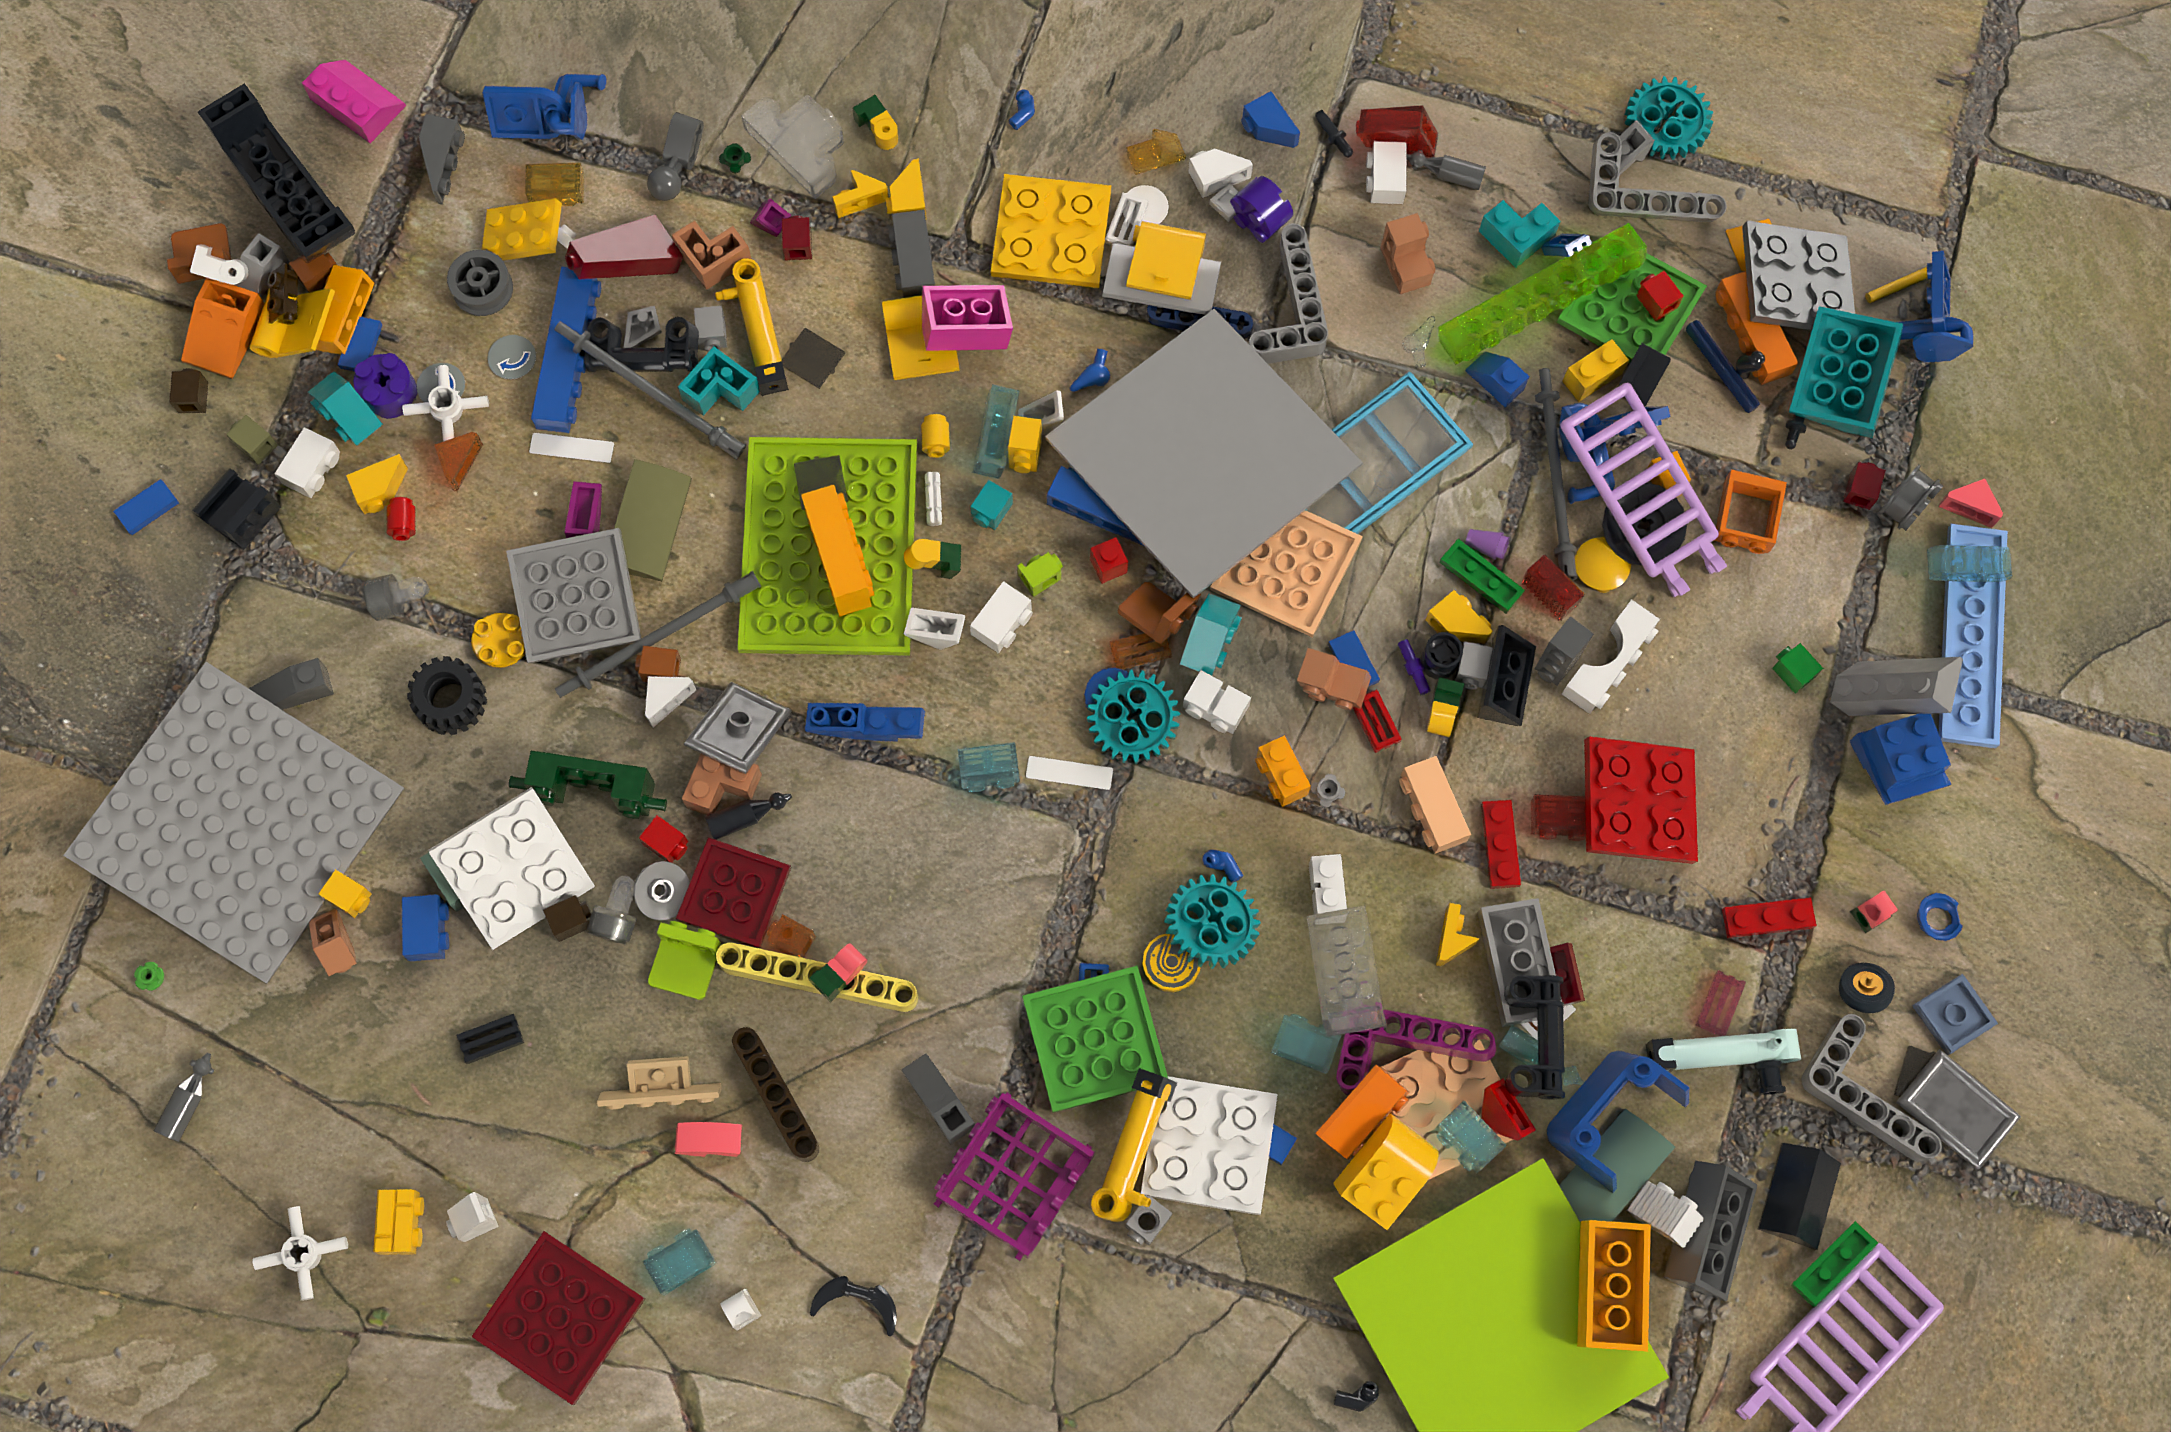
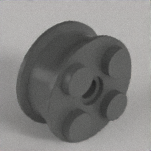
M487 250L468 251L456 258L449 268L447 274L449 290L457 305L466 313L474 316L492 315L503 309L510 301L513 293V281L504 261L495 253Z
M1918 464L1907 479L1901 482L1890 496L1891 498L1878 512L1880 515L1886 513L1899 523L1897 527L1899 530L1903 528L1906 531L1917 518L1913 513L1919 516L1931 502L1927 499V496L1933 499L1943 487L1939 483L1941 480L1937 479L1934 481L1920 471V464Z

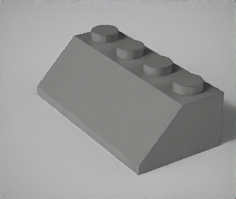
M1961 657L1857 662L1836 676L1830 702L1848 716L1951 713L1963 659Z

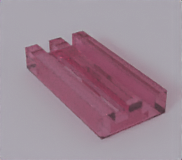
M1718 970L1715 973L1696 1026L1719 1036H1726L1746 982L1743 980L1738 981L1735 977L1727 976L1724 972ZM1721 981L1725 982L1710 1024L1706 1023L1705 1020ZM1734 986L1736 987L1721 1027L1718 1028L1716 1025L1730 989Z

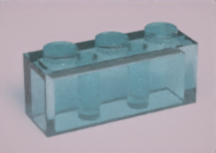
M992 384L986 397L972 473L1000 479L1006 467L1013 415L1015 416L1019 390Z

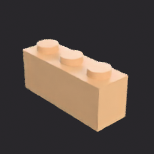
M1437 756L1405 767L1401 774L1402 778L1399 779L1400 786L1404 794H1409L1413 802L1411 810L1416 821L1420 820L1423 825L1424 831H1422V835L1428 847L1432 846L1436 854L1467 842L1471 833Z

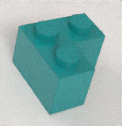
M1502 200L1483 216L1479 232L1517 268L1538 251L1543 244L1555 237L1561 221L1543 203H1540L1525 217L1521 218Z
M714 346L678 386L682 400L703 416L721 396L741 411H744L760 392L757 377Z
M334 371L308 391L309 395L313 398L310 404L327 421L331 418L338 425L334 430L344 442L350 440L357 446L383 425L351 384Z
M1209 593L1196 615L1180 665L1199 672L1202 670L1211 676L1217 667L1222 669L1227 657V652L1223 651L1225 643L1231 644L1233 636L1237 632L1242 617L1238 616L1241 605Z

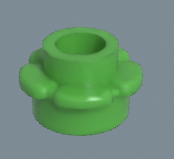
M146 962L144 966H139L135 970V984L141 990H155L163 983L164 971L158 967L157 963ZM151 974V978L147 979L146 975Z

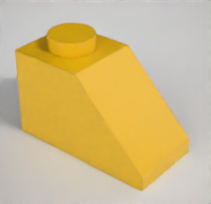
M919 158L913 159L891 184V197L886 198L888 214L925 210L926 217Z
M400 454L346 475L356 502L364 514L383 510L385 506L389 505V500L395 497L408 470Z

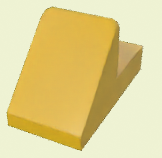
M851 170L855 189H846L832 196L838 218L886 202V198L889 197L886 183Z
M1449 903L1445 910L1436 966H1443L1476 945L1479 940L1476 937L1456 933L1462 931L1464 915L1460 914L1461 905Z

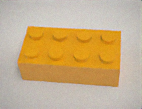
M833 484L801 494L806 516L839 617L872 607L870 597L875 596L869 571L868 569L866 570L860 544L857 542L855 529L851 518H849L843 493L837 494Z
M1596 1220L1581 1221L1577 1347L1648 1352L1651 1224Z

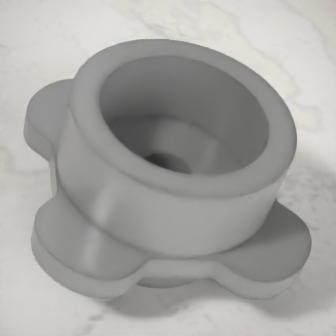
M1327 774L1325 778L1311 785V792L1318 796L1320 805L1325 808L1330 807L1331 803L1336 799H1343L1345 796L1344 788L1340 787L1336 776L1333 774ZM1329 788L1331 792L1326 793L1325 789Z

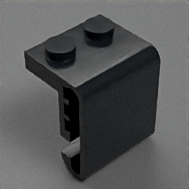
M229 468L192 509V512L244 550L280 510L281 506L264 487L260 485L257 488L248 480L238 477V474Z

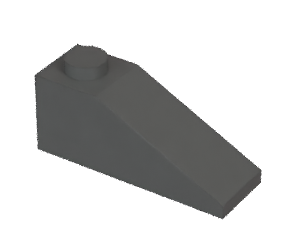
M319 658L289 666L248 688L281 710L334 694L328 670Z

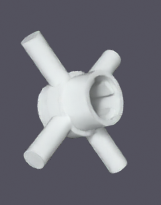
M440 365L437 367L439 386L431 390L428 397L429 402L405 404L402 408L404 416L431 413L435 420L442 422L443 445L451 447L455 445L453 423L459 420L463 410L489 407L488 396L461 398L457 392L450 388L448 366ZM445 401H450L449 407H445Z
M300 1206L288 1208V1216L292 1237L283 1244L281 1252L253 1258V1266L255 1270L284 1264L288 1269L297 1272L301 1301L314 1298L310 1270L319 1264L321 1255L347 1249L348 1241L346 1237L317 1243L312 1237L304 1235ZM298 1247H307L308 1253H303L300 1258L301 1262H296L298 1261L297 1253H295Z

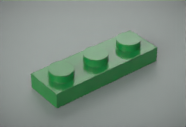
M1457 539L1440 559L1439 563L1505 614L1510 611L1525 592V589L1460 539Z
M1855 1221L1792 1283L1791 1287L1815 1308L1879 1242Z

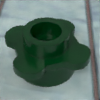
M737 143L727 146L719 156V162L727 165L730 171L735 174L741 171V167L745 163H750L751 154L745 152L743 147Z

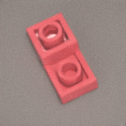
M715 1122L678 1123L676 1127L675 1154L699 1157L714 1154L737 1157L740 1155L742 1125Z

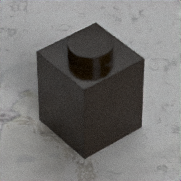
M192 368L172 371L169 403L177 413H206L208 381L203 374Z
M576 895L543 909L552 933L559 942L591 927L589 918L593 917L590 907L587 901L581 903Z

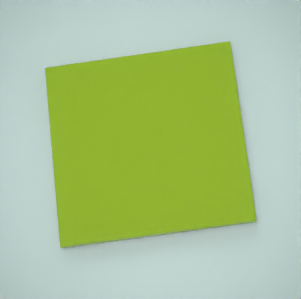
M1544 1158L1333 1277L1418 1432H1578L1669 1378L1649 1341L1648 1352L1577 1347L1581 1223Z

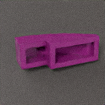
M573 481L564 531L566 538L599 532L602 484Z

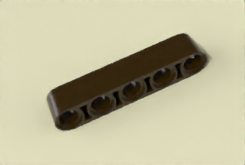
M750 1027L738 1029L732 1037L733 1047L791 1152L802 1162L814 1160L819 1153V1143L762 1040L755 1030ZM744 1037H753L755 1041L750 1049L743 1050L740 1048V1041ZM766 1062L769 1064L767 1073L761 1076L754 1074L756 1064ZM776 1087L783 1089V1096L779 1101L774 1102L768 1099L770 1090ZM790 1113L796 1114L798 1116L796 1125L791 1128L784 1127L782 1124L783 1118ZM804 1139L811 1140L813 1143L811 1151L806 1154L798 1153V1143Z

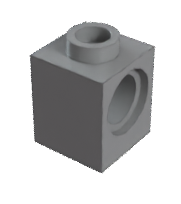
M722 305L694 308L695 326L699 330V349L710 351L713 346L718 350L726 348V324Z
M1464 642L1463 655L1457 666L1455 681L1464 683V688L1467 689L1483 688L1487 680L1493 648Z
M1147 1195V1197L1151 1199V1205L1147 1208L1139 1206L1125 1225L1129 1230L1127 1235L1139 1245H1142L1143 1242L1150 1245L1172 1216L1168 1209L1150 1195ZM1143 1215H1150L1154 1218L1156 1225L1152 1230L1146 1231L1140 1228L1138 1219Z

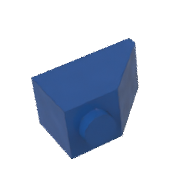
M1271 91L1244 105L1241 119L1242 125L1248 133L1251 132L1256 140L1292 148L1298 146L1300 131Z
M1486 351L1465 370L1504 407H1507L1524 391L1530 377L1510 358Z

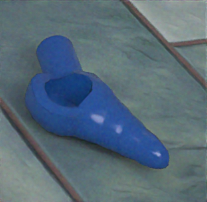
M1097 349L1094 363L1088 365L1072 383L1070 391L1075 392L1094 385L1104 386L1108 383L1110 372L1104 366L1108 351Z

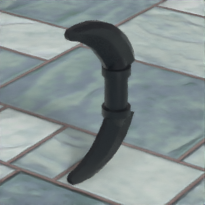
M841 1276L823 1285L812 1301L810 1315L815 1316L822 1306L833 1299L842 1296L864 1299L866 1302L872 1303L882 1315L886 1324L887 1335L892 1336L897 1323L896 1306L888 1291L881 1285H877L875 1288H868L853 1284L847 1276Z

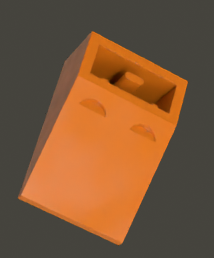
M206 277L195 299L181 361L233 379L251 343L264 306V302L259 294Z

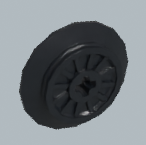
M1645 483L1617 501L1627 515L1666 491V489L1660 485ZM1674 498L1642 518L1643 522H1649L1650 524L1647 532L1644 529H1638L1637 525L1641 522L1640 520L1632 524L1639 538L1642 539L1685 511L1678 499ZM1606 507L1602 527L1607 544L1616 555L1629 564L1642 566L1609 508ZM1687 524L1646 549L1654 563L1659 562L1680 548L1685 540Z

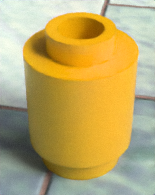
M941 414L927 415L921 424L922 451L928 454L929 457L940 458L950 450L949 423L946 421V417Z

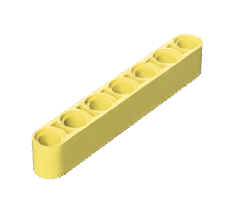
M725 943L716 952L717 963L727 974L821 994L812 985L809 978L827 963L736 943ZM728 953L738 954V960L734 964H724V958ZM758 959L767 960V966L762 971L752 969L753 963ZM787 965L796 967V972L791 977H783L781 975L782 969ZM860 971L853 979L854 985L848 990H842L836 996V998L901 1012L913 1010L918 1003L917 990L911 982L866 971ZM878 983L883 986V991L878 996H871L867 993L868 988L872 984ZM901 990L911 991L912 997L908 1002L903 1003L896 999L897 994Z

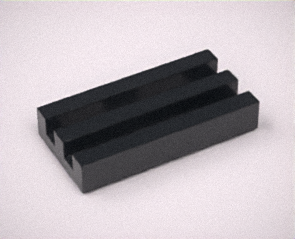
M514 1014L456 1035L466 1064L524 1043ZM509 1024L512 1025V1027L477 1039L475 1041L467 1043L466 1041L479 1035L485 1034L487 1032L493 1031L495 1029L501 1028L503 1026ZM515 1034L516 1038L473 1054L470 1053L471 1049Z

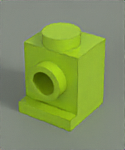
M1048 552L1043 556L1036 555L1027 562L1026 567L1023 563L1017 565V574L1034 597L1061 580V568H1063V565L1055 553L1051 555Z

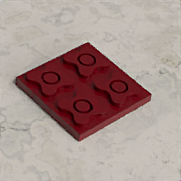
M543 1231L471 1337L571 1405H575L646 1298Z

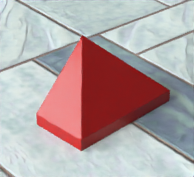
M1502 1078L1484 1089L1480 1129L1518 1141L1536 1131V1128L1516 1097L1508 1092L1505 1080Z

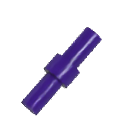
M1408 639L1399 642L1398 646L1405 659L1406 664L1404 666L1408 675L1413 677L1420 695L1429 693L1431 689L1423 674L1424 667L1420 658H1416Z

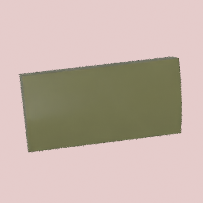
M634 459L614 529H621L629 575L663 581L692 478L690 476L657 464Z

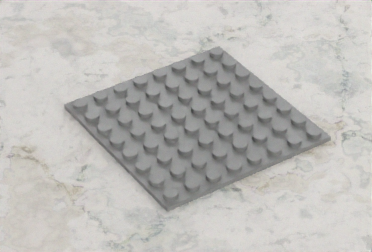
M1215 309L1211 310L1045 436L1049 444L1192 598L1200 594L1363 465V462Z
M205 662L63 856L267 984L308 927L309 922L315 917L326 901L318 893L335 869L345 874L405 788L208 662Z

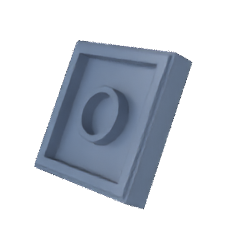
M1963 974L1912 1005L1946 1055L1952 1054L1998 1024Z

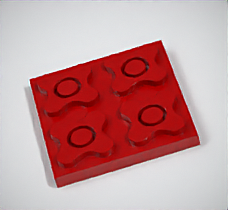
M1591 736L1584 739L1586 852L1688 864L1698 862L1695 749Z

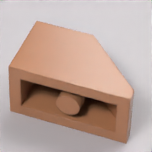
M336 908L309 922L313 950L328 976L335 973H343L357 964L354 947Z

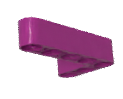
M1358 1006L1351 1011L1348 1018L1336 1079L1341 1091L1349 1096L1369 1073L1375 1042L1486 1062L1495 1056V1038L1488 1029L1374 1007ZM1367 1017L1371 1019L1370 1025L1366 1028L1356 1026L1360 1018ZM1391 1023L1401 1025L1399 1031L1394 1034L1387 1033L1385 1029ZM1426 1028L1430 1031V1034L1425 1039H1418L1415 1037L1416 1031ZM1449 1034H1456L1460 1037V1040L1454 1045L1444 1042L1445 1037ZM1481 1039L1490 1042L1489 1047L1485 1050L1475 1049L1474 1044ZM1355 1046L1365 1048L1364 1053L1359 1057L1350 1055L1351 1049ZM1355 1074L1359 1076V1080L1355 1085L1348 1086L1344 1084V1080L1348 1075Z

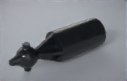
M777 792L773 793L769 800L747 799L705 816L713 839L717 840L757 824L771 808L775 810L784 808L786 802L792 796L791 794Z

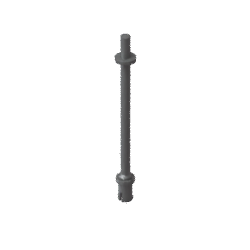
M561 321L556 325L554 330L575 344L573 352L577 354L584 350L706 434L710 445L713 447L718 446L736 460L741 456L744 451L742 449L746 448V444L727 433L725 427H713L590 342V332L585 331L580 335Z
M1542 368L1539 370L1541 392L1535 395V401L1543 403L1559 542L1558 546L1554 549V556L1558 558L1559 580L1569 581V576H1571V580L1578 578L1574 557L1577 554L1576 546L1570 543L1554 409V402L1560 398V393L1552 391L1550 369Z
M753 571L731 584L727 582L724 584L725 587L720 594L586 671H583L578 666L575 668L578 675L556 687V693L562 698L582 685H585L590 690L592 688L591 680L640 653L643 646L654 645L727 602H734L735 604L740 602L739 598L761 587Z

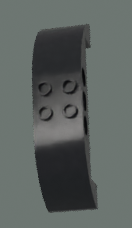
M245 83L198 111L207 128L244 182L306 263H310L355 234V229L338 206L335 207L319 187L269 121L258 100Z

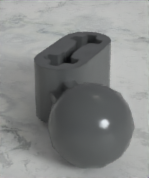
M678 112L673 115L663 150V161L666 164L665 166L655 168L648 176L647 187L654 198L668 201L674 199L680 193L682 182L679 173L682 168L691 170L694 166L703 133V121Z

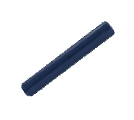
M1698 320L1691 322L1686 327V332L1745 412L1750 413L1757 409L1760 402L1701 322Z

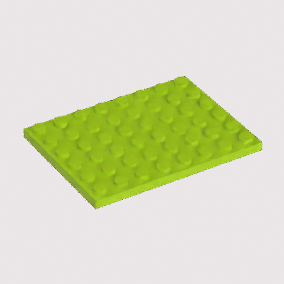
M749 437L741 578L753 571L761 587L740 598L739 653L910 656L911 638L905 636L904 631L910 609L912 608L913 569L905 563L904 552L914 543L917 439ZM833 484L837 494L843 493L849 518L852 520L858 544H860L866 570L868 569L875 594V596L870 597L872 607L840 617L801 494Z

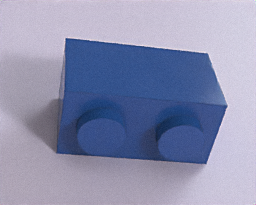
M439 895L402 897V955L408 961L445 959V950L449 949L450 944L449 934L445 932V921L449 920V907Z

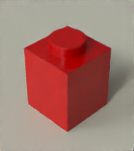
M1665 271L1656 276L1650 274L1644 278L1636 295L1655 321L1677 309L1684 297Z
M1117 537L1090 548V561L1101 584L1127 573L1128 560Z
M656 815L639 837L645 847L666 862L678 861L688 848L686 846L688 840L685 835L658 815Z

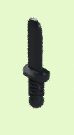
M1323 110L1318 111L1316 119L1329 135L1327 139L1329 145L1335 144L1345 157H1351L1353 149L1344 139L1346 137L1344 130L1339 131Z
M1795 414L1793 419L1787 420L1785 425L1789 429L1787 441L1785 442V446L1789 450L1796 447L1800 433H1805L1807 428L1803 424L1805 418Z

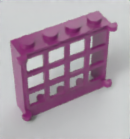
M1006 1092V1094L1002 1093L999 1099L995 1096L992 1098L985 1109L988 1116L982 1124L977 1122L968 1136L971 1142L966 1149L960 1148L951 1162L955 1165L949 1175L944 1173L937 1182L934 1189L938 1192L935 1195L937 1199L934 1205L939 1208L942 1203L946 1204L1016 1250L1018 1253L1015 1258L1021 1261L1023 1256L1029 1259L1093 1159L1095 1152L1088 1144L1087 1146L1083 1145L1012 1099V1095ZM1007 1107L1026 1119L1015 1137L995 1126ZM1031 1122L1050 1134L1039 1153L1020 1142ZM992 1131L1010 1142V1145L999 1161H996L980 1150ZM1055 1138L1074 1150L1063 1168H1060L1044 1157ZM1015 1147L1034 1158L1023 1177L1004 1166ZM976 1155L995 1167L983 1186L964 1174ZM1039 1163L1059 1174L1047 1193L1028 1181ZM1000 1171L1018 1182L1017 1187L1007 1202L988 1190ZM960 1180L979 1191L968 1209L949 1197ZM1024 1187L1043 1198L1031 1218L1012 1206ZM984 1195L1003 1207L992 1225L973 1213ZM1008 1211L1027 1223L1016 1241L997 1229Z

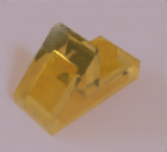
M1159 129L1152 130L1151 140L1126 147V153L1135 175L1186 159L1177 134Z

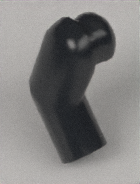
M1753 351L1751 356L1743 355L1739 357L1736 362V371L1742 379H1747L1750 376V372L1758 371L1762 367L1761 364L1766 360L1765 356L1760 351Z
M1367 1381L1353 1394L1337 1390L1334 1405L1358 1412L1364 1411L1378 1399L1379 1388L1375 1382Z

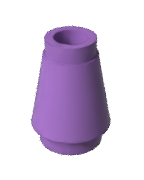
M1470 529L1465 544L1494 560L1496 558L1503 559L1508 548L1509 537L1503 536L1504 533Z

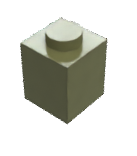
M247 415L241 420L236 421L226 434L232 443L257 465L278 446L272 436Z

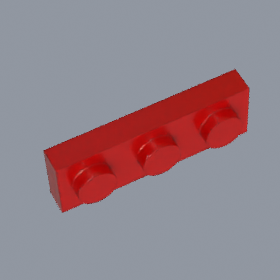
M1512 800L1483 801L1481 809L1490 889L1520 887L1521 878Z
M1811 897L1730 906L1722 909L1727 938L1813 929L1817 926Z

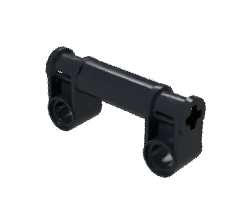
M598 317L593 319L588 325L587 331L590 332L589 341L634 372H673L675 369H687L688 372H691L698 364L699 330L683 317H673L666 324L664 348H620L622 333L615 324L605 318ZM686 327L684 335L679 337L681 329ZM608 328L607 334L602 338V332ZM587 352L585 353V366L588 372L595 373L597 370L614 372Z
M1520 975L1513 978L1505 988V1000L1512 1007L1537 1008L1538 1065H1518L1507 1075L1505 1080L1506 1089L1513 1096L1538 1097L1549 1100L1565 1098V1092L1562 1091V1073L1565 1072L1564 1003L1561 1002L1560 985L1563 984V977ZM1514 986H1522L1526 990L1527 996L1525 998L1518 997L1514 993ZM1515 1074L1525 1076L1528 1086L1525 1088L1518 1086L1515 1082Z

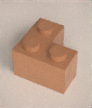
M1418 213L1387 222L1380 247L1399 294L1431 285L1435 273L1434 262L1425 253V244L1429 237V230L1427 224L1424 221L1421 222Z
M695 220L672 234L674 243L683 255V260L706 290L733 274V267L736 262L741 259H751L748 245L733 226L712 240L708 239Z
M1308 648L1297 682L1302 686L1303 691L1308 693L1309 698L1319 702H1324L1326 698L1336 701L1335 705L1337 707L1351 710L1352 707L1361 709L1371 675L1367 670L1340 663L1334 655Z
M701 753L682 801L688 809L705 815L716 812L724 791L752 800L762 773L756 764H753L748 772L744 774Z

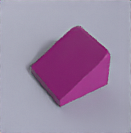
M768 199L761 204L750 223L777 237L782 230V218H789L791 214L772 199Z

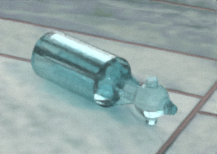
M1512 1024L1498 1047L1526 1065H1538V1040ZM1577 1067L1565 1068V1072L1562 1073L1563 1084L1565 1086L1572 1084L1582 1086L1584 1081L1579 1076Z

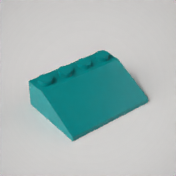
M1819 306L1789 413L1846 433L1873 438L1902 336L1903 324Z

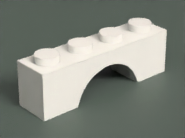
M1631 599L1610 629L1617 643L1616 659L1603 666L1583 664L1568 683L1562 695L1589 714L1595 707L1601 709L1610 697L1606 692L1611 685L1617 688L1626 676V673L1622 670L1628 663L1631 666L1635 664L1643 653L1639 650L1643 642L1649 645L1658 633L1655 626L1660 619Z

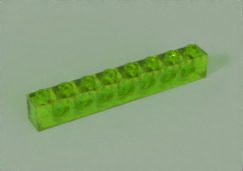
M1627 223L1594 241L1591 245L1583 247L1579 252H1574L1572 256L1561 259L1438 327L1439 342L1455 365L1462 361H1469L1482 350L1495 347L1502 339L1510 335L1519 334L1526 326L1544 320L1557 309L1568 307L1577 298L1592 294L1599 286L1614 282L1621 274L1629 270L1638 269L1646 261L1647 246L1630 223ZM1569 281V282H1572V283H1571V284H1564L1563 282ZM1545 294L1548 297H1540L1539 295ZM1518 307L1525 308L1524 310H1516ZM1495 320L1501 321L1500 323H1492ZM1471 333L1477 334L1476 336H1473V337L1467 336L1468 334H1471Z

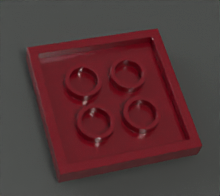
M708 837L676 920L760 949L791 871V865Z

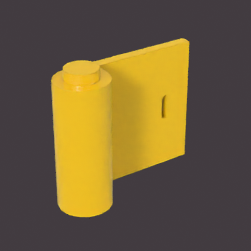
M1142 221L1141 226L1135 225L1133 241L1136 242L1126 287L1191 300L1200 258L1203 255L1206 233Z
M269 288L250 344L251 351L267 358H278L315 351L335 291L330 288L300 294L295 298L288 296V298L298 301V318L294 324L288 325L283 323V319H278L272 324L269 323V312L267 310L270 298Z
M922 295L882 301L894 380L960 371L956 350L926 351L922 331Z

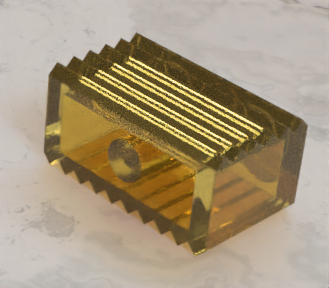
M581 163L525 165V194L528 202L556 198L563 206H574L577 203H584V171Z

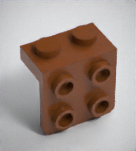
M222 223L178 231L171 235L174 258L167 259L169 271L179 284L206 279L204 276L190 272L197 245L202 244L212 247V256L228 261L232 260L227 228Z
M1144 582L1119 605L1117 612L1161 645L1171 634L1175 635L1186 620L1190 621L1199 609V606L1196 604L1201 593L1194 598L1186 593L1176 602L1152 583Z

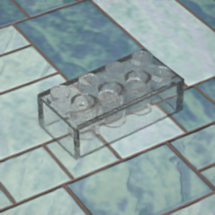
M1365 905L1307 916L1321 1016L1327 1037L1386 1027L1371 927Z

